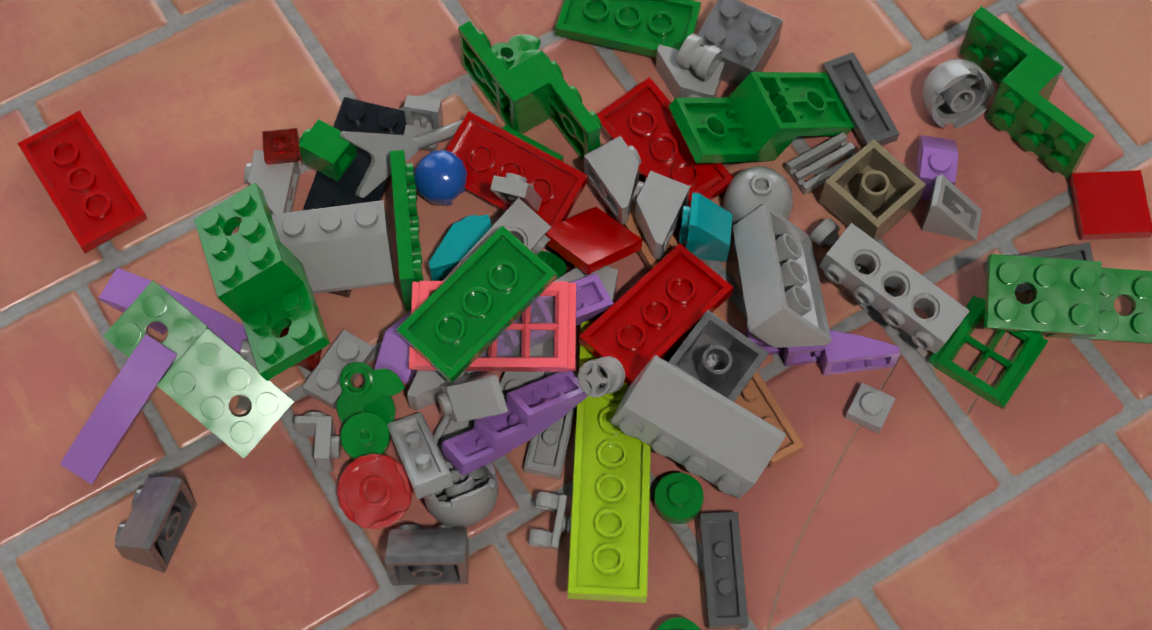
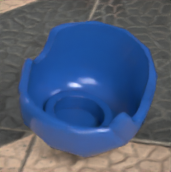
M436 150L427 154L418 163L414 172L416 187L420 195L434 206H449L453 204V200L465 191L467 170L463 161L452 152Z

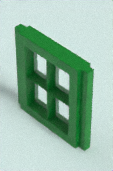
M973 295L965 307L969 310V313L936 354L933 353L928 362L933 364L934 368L988 402L1004 409L1047 345L1048 340L1043 338V335L1038 332L998 330L988 346H985L970 336L983 316L985 317V299ZM1006 331L1024 341L1011 361L993 351ZM966 341L983 351L970 372L952 362ZM989 356L1007 366L994 387L976 377Z

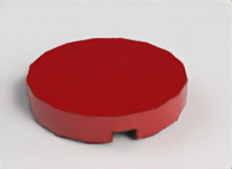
M380 454L361 456L347 465L339 479L337 488L339 505L346 517L362 528L374 530L391 527L401 520L411 506L413 487L403 465L389 456Z

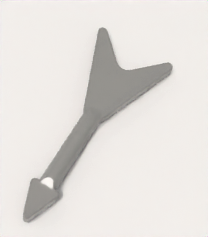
M474 113L490 123L496 118L492 114ZM463 120L416 136L342 131L340 133L342 139L366 151L371 156L370 166L356 191V196L364 198L391 175L390 151L404 150L407 162L419 149L453 138Z

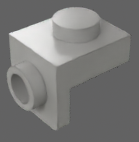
M426 95L406 96L404 104L406 128L404 135L416 136L443 126L440 100H435ZM438 143L422 149L435 151Z
M308 412L304 416H295L294 426L298 436H315L314 460L318 471H334V459H340L341 437L336 436V428L332 416H327L321 412Z

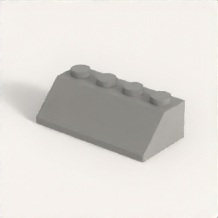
M383 200L271 215L280 241L302 262L313 294L395 284L389 225Z
M764 203L733 225L734 248L737 252L738 273L743 288L742 299L746 307L748 319L747 328L753 337L763 340L773 348L828 345L832 340L811 238Z
M656 355L653 356L627 388L610 421L628 436L638 438L653 447L658 454L673 459L683 465L690 473L703 477L718 486L723 493L733 495L738 499L756 483L786 435L783 431Z

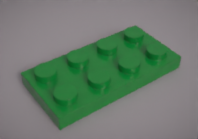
M564 0L555 28L556 36L657 58L659 45L680 50L687 37L694 34L702 2L694 0Z
M404 150L390 151L399 278L405 311L411 310L412 282L424 281L422 249L419 237V214L416 202L417 189L413 163H406Z
M502 225L396 329L397 333L450 383H453L557 279V273Z

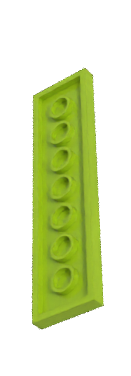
M584 321L581 323V333L593 322ZM580 344L579 369L584 363L598 359L582 344ZM601 371L602 375L607 377L606 374L603 371ZM624 382L621 389L614 393L601 397L588 396L577 405L568 599L646 603L651 446L636 437L628 436L618 426L610 422L629 387L626 382Z

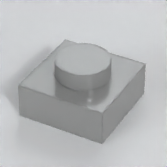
M861 383L845 418L879 434L896 398Z

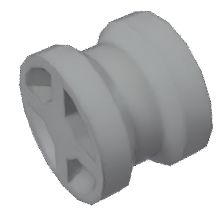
M611 356L590 360L579 369V385L591 397L611 394L623 386L625 370L622 364ZM601 371H603L607 377L603 376Z

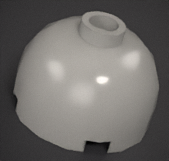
M959 58L947 60L934 68L925 79L922 89L923 103L928 114L940 127L944 128V124L954 123V128H960L974 122L988 108L985 102L989 94L992 97L994 95L993 81L981 67L974 62Z
M764 166L750 167L738 172L729 183L722 202L723 209L733 214V225L764 203L788 221L793 209L792 189L787 180L775 170Z
M445 459L444 461L451 474L454 486L423 497L429 513L442 524L453 527H471L485 519L495 507L499 493L496 471L490 462L462 476L450 461Z

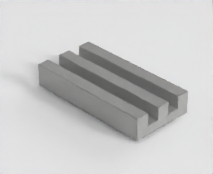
M844 132L786 163V171L804 195L824 185L830 176L856 155L854 151L855 146L852 142L848 143L846 141L847 136ZM832 152L831 154H829V155L823 157L822 159H820V160H818V161L812 163L813 161H815V160L821 158L822 156H824V155H826V154ZM844 156L848 157V159H846L845 161L817 175L816 177L808 180L807 182L804 181V178L828 167L829 164L837 161L838 159Z

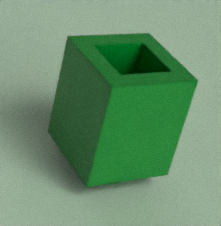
M318 119L311 129L308 128L303 132L299 140L298 146L304 164L338 182L357 157L356 146L340 137L342 131Z

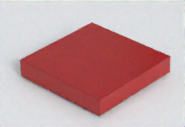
M1141 170L1071 174L1069 181L1080 240L1151 237L1152 221Z
M596 206L551 226L546 234L550 239L547 245L587 275L642 250L643 242L642 238Z

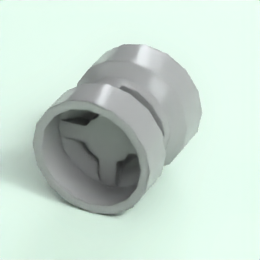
M691 34L681 46L676 57V64L684 69L692 67L697 76L708 80L719 66L723 50L715 45H704L701 37Z

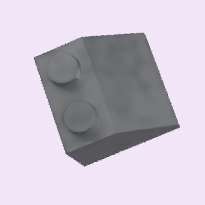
M707 310L668 363L734 402L764 362L769 352Z
M148 477L144 487L138 488L132 500V511L127 522L123 521L119 525L115 534V548L123 558L165 573L197 506L183 479L177 477Z
M442 524L437 529H422L418 525H402L399 527V530H389L385 565L391 585L468 584L469 539L467 529Z

